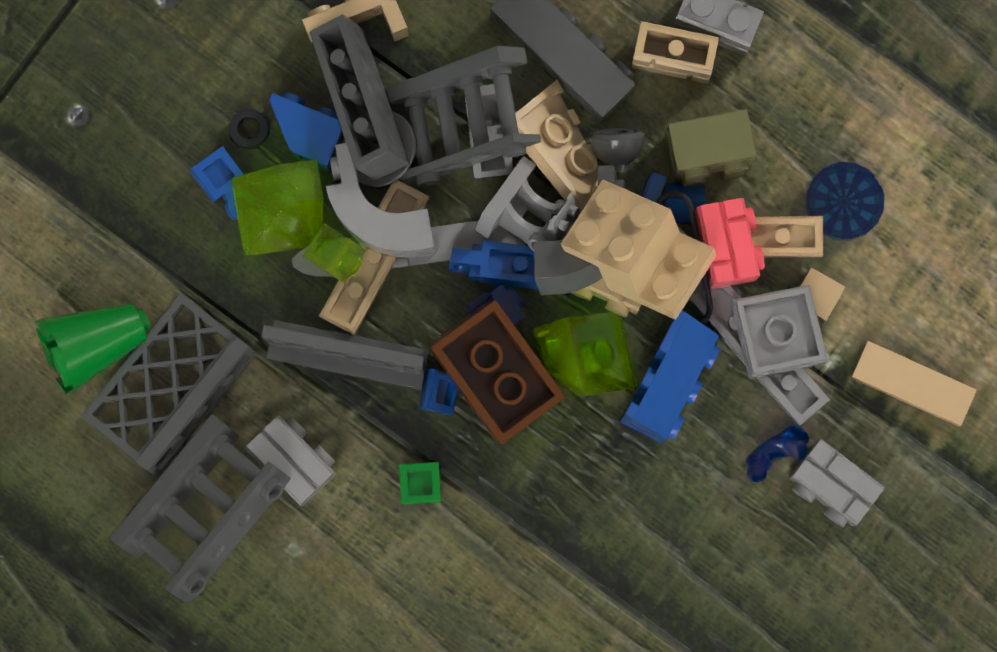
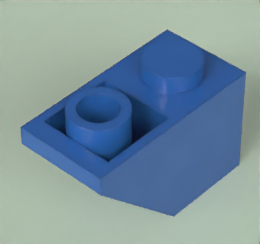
M284 92L283 97L272 93L269 101L293 157L330 172V157L337 156L335 145L342 144L344 140V134L337 113L325 107H320L319 112L304 106L306 103L304 99L288 92Z

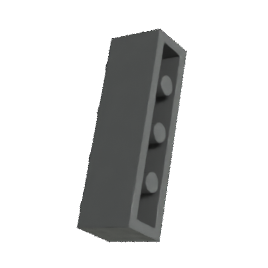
M498 0L490 8V18L520 47H524L525 52L555 81L558 79L560 85L600 124L634 92L636 84L632 79L635 76L630 69L620 61L614 64L604 54L607 49L602 42L593 34H589L586 37L576 27L579 24L578 20L565 7H561L558 10L549 0Z
M342 14L311 30L310 35L355 169L377 181L409 165L410 162L364 29Z

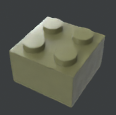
M747 109L669 123L663 138L672 183L682 182L683 187L706 183L705 178L721 175V180L742 177L745 175L744 170L751 167L757 156Z

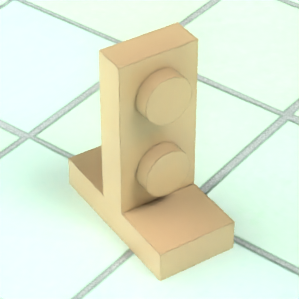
M344 0L345 3L330 8V5L319 6L308 13L309 17L302 19L310 42H313L310 35L311 30L342 14L356 24L383 14L394 42L409 36L406 23L396 0Z

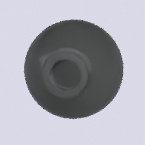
M634 128L603 129L591 134L590 143L594 153L603 163L614 165L616 173L630 171V163L638 157L643 148L645 134L641 130Z

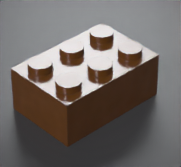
M494 299L486 301L426 345L488 432L501 445L566 398L504 310Z

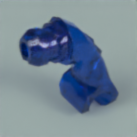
M791 425L781 433L763 442L746 459L748 467L747 477L752 482L759 483L766 479L768 470L777 460L792 456L796 461L803 460L808 450L806 444H808L810 439L807 432L798 425Z

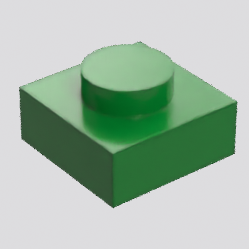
M439 462L399 464L401 505L441 503Z

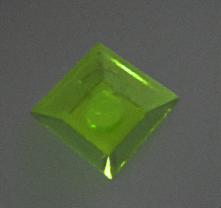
M317 160L279 164L231 179L244 256L300 249L322 244L324 198Z
M608 312L567 317L534 328L542 365L577 396L585 397L638 388L620 315Z

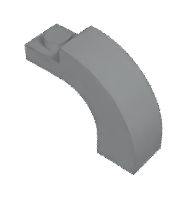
M347 143L335 145L337 156L330 157L334 181L341 180L342 184L326 186L332 207L344 228L364 246L385 255L418 257L436 254L428 209L390 213L374 207L361 192L357 169L354 167Z

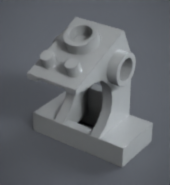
M523 156L482 212L475 231L489 238L497 225H500L526 242L530 249L535 252V242L563 240L578 218L580 209L576 207L574 194L571 192L566 200L559 199L555 203H550L537 195L528 183L536 164ZM528 210L546 222V225L544 227L534 226L522 217Z

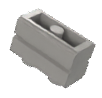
M683 0L674 28L719 37V46L746 56L764 11L749 5L743 7V3L737 0Z
M278 415L245 449L262 467L269 461L288 475L291 480L284 487V490L303 507L337 474L331 468L336 461L320 445L314 450L303 439L308 432L292 416L285 421Z
M822 439L817 440L789 476V479L795 483L792 490L809 503L817 499L827 507L824 514L841 527H844L846 523L851 526H857L885 488Z

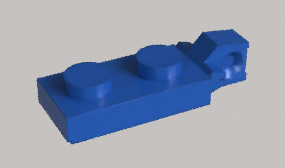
M483 240L482 244H472V250L452 247L449 271L469 274V280L478 281L479 283L539 290L534 279L535 252L529 246Z

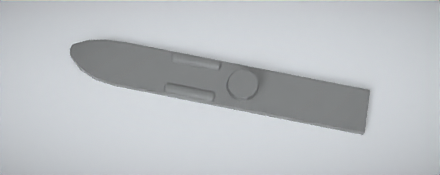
M478 221L431 227L436 254L418 257H397L391 269L450 261L452 247L472 250V244H482L483 240L526 245V242L500 225H497L490 237L486 238L475 231ZM355 238L312 245L301 250L292 258L293 267L303 274L314 277L341 276L359 241Z

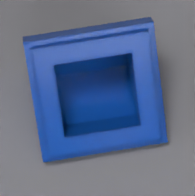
M666 183L665 192L679 190L685 193L691 199L694 211L696 207L705 205V186L683 187L682 184ZM678 196L666 198L664 206L671 209L676 223L691 225L686 202Z
M435 369L426 370L418 409L453 415L458 389L446 372Z

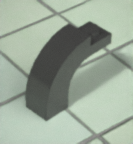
M614 165L598 166V186L602 180H606L626 189L624 179L618 180ZM563 240L535 242L534 279L541 296L578 291L596 283L603 277L598 266L565 252L561 245Z

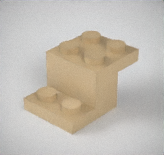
M606 180L601 181L561 242L565 252L598 266L609 290L674 320L677 319L717 256L714 247L679 232L671 209Z

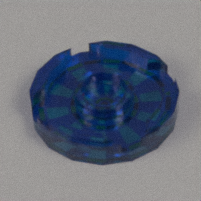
M838 162L824 168L812 179L806 192L805 209L808 216H823V235L834 240L851 241L865 236L878 224L884 211V192L875 175L869 169L856 163Z

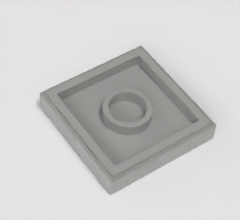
M810 285L735 299L731 302L749 379L812 367L828 362Z

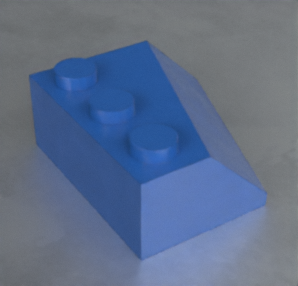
M681 311L677 319H673L620 423L661 444L668 437L675 439L685 418L679 416L685 403L693 404L703 383L697 381L703 367L711 369L721 348L715 345L719 335L686 312Z

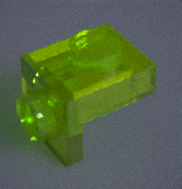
M324 223L302 256L344 283L348 277L353 276L362 264V256L366 250Z

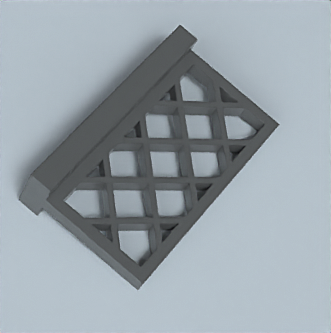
M180 293L146 335L147 340L136 347L81 415L132 457L141 467L159 477L257 355L247 344L182 293ZM184 307H187L194 313L196 330L175 332L174 319ZM202 320L206 322L209 326H211V328L202 329ZM167 327H168V333H167V334H163V332H164V331L167 329ZM219 333L228 340L219 354L205 356L203 335ZM196 337L198 357L177 359L176 339ZM169 340L170 361L151 363L150 348L155 342ZM143 358V364L137 365ZM211 362L210 365L206 368L205 363ZM198 364V380L193 385L180 387L178 366ZM171 367L173 388L153 390L151 370ZM144 371L145 391L126 394L125 379L132 372ZM118 389V395L112 396ZM180 393H186L185 396L181 399ZM173 395L174 409L168 416L155 418L153 397ZM146 398L148 419L128 421L126 401ZM119 402V423L104 424L95 417L106 403ZM155 424H161L160 427L156 430ZM148 425L149 440L138 452L129 445L128 428ZM121 429V437L112 430Z
M274 320L273 327L264 325L261 336L269 344L266 357L268 360L422 390L430 353L429 350L278 320Z

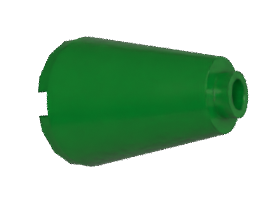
M133 304L41 318L35 321L38 327L36 332L50 368L53 367L56 373L59 372L61 377L56 378V381L65 395L74 392L147 340L146 332L151 330L149 320L143 308L136 310Z

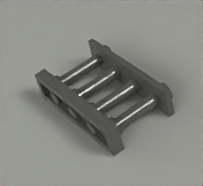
M495 46L385 88L389 104H403L404 109L409 111L411 126L416 137L418 166L408 169L400 177V180H417V186L434 185L441 182L440 176L499 156L510 158L526 154V147L541 142L540 134H519L509 76L512 75L513 68L527 64L524 47ZM486 78L493 79L503 137L490 142L480 87L484 85L483 79ZM459 88L465 92L474 147L463 151L460 148L452 97L455 96L454 90ZM429 99L436 100L446 155V157L434 161L424 107L427 106V100Z
M213 414L110 537L117 546L138 559L144 552L149 554L173 576L165 589L187 604L204 590L210 577L269 505L281 496L284 487L291 480L288 475L269 461L261 470L233 447V444L240 435ZM222 458L251 482L236 501L207 477ZM196 489L225 513L210 533L182 509V506ZM170 521L175 523L199 545L184 564L156 540Z

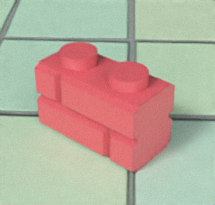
M744 198L696 207L694 212L700 241L714 247L717 255L707 270L710 289L756 281L760 276L759 270L764 269L765 263L761 247L754 246L751 231H756V219L752 207L746 208Z

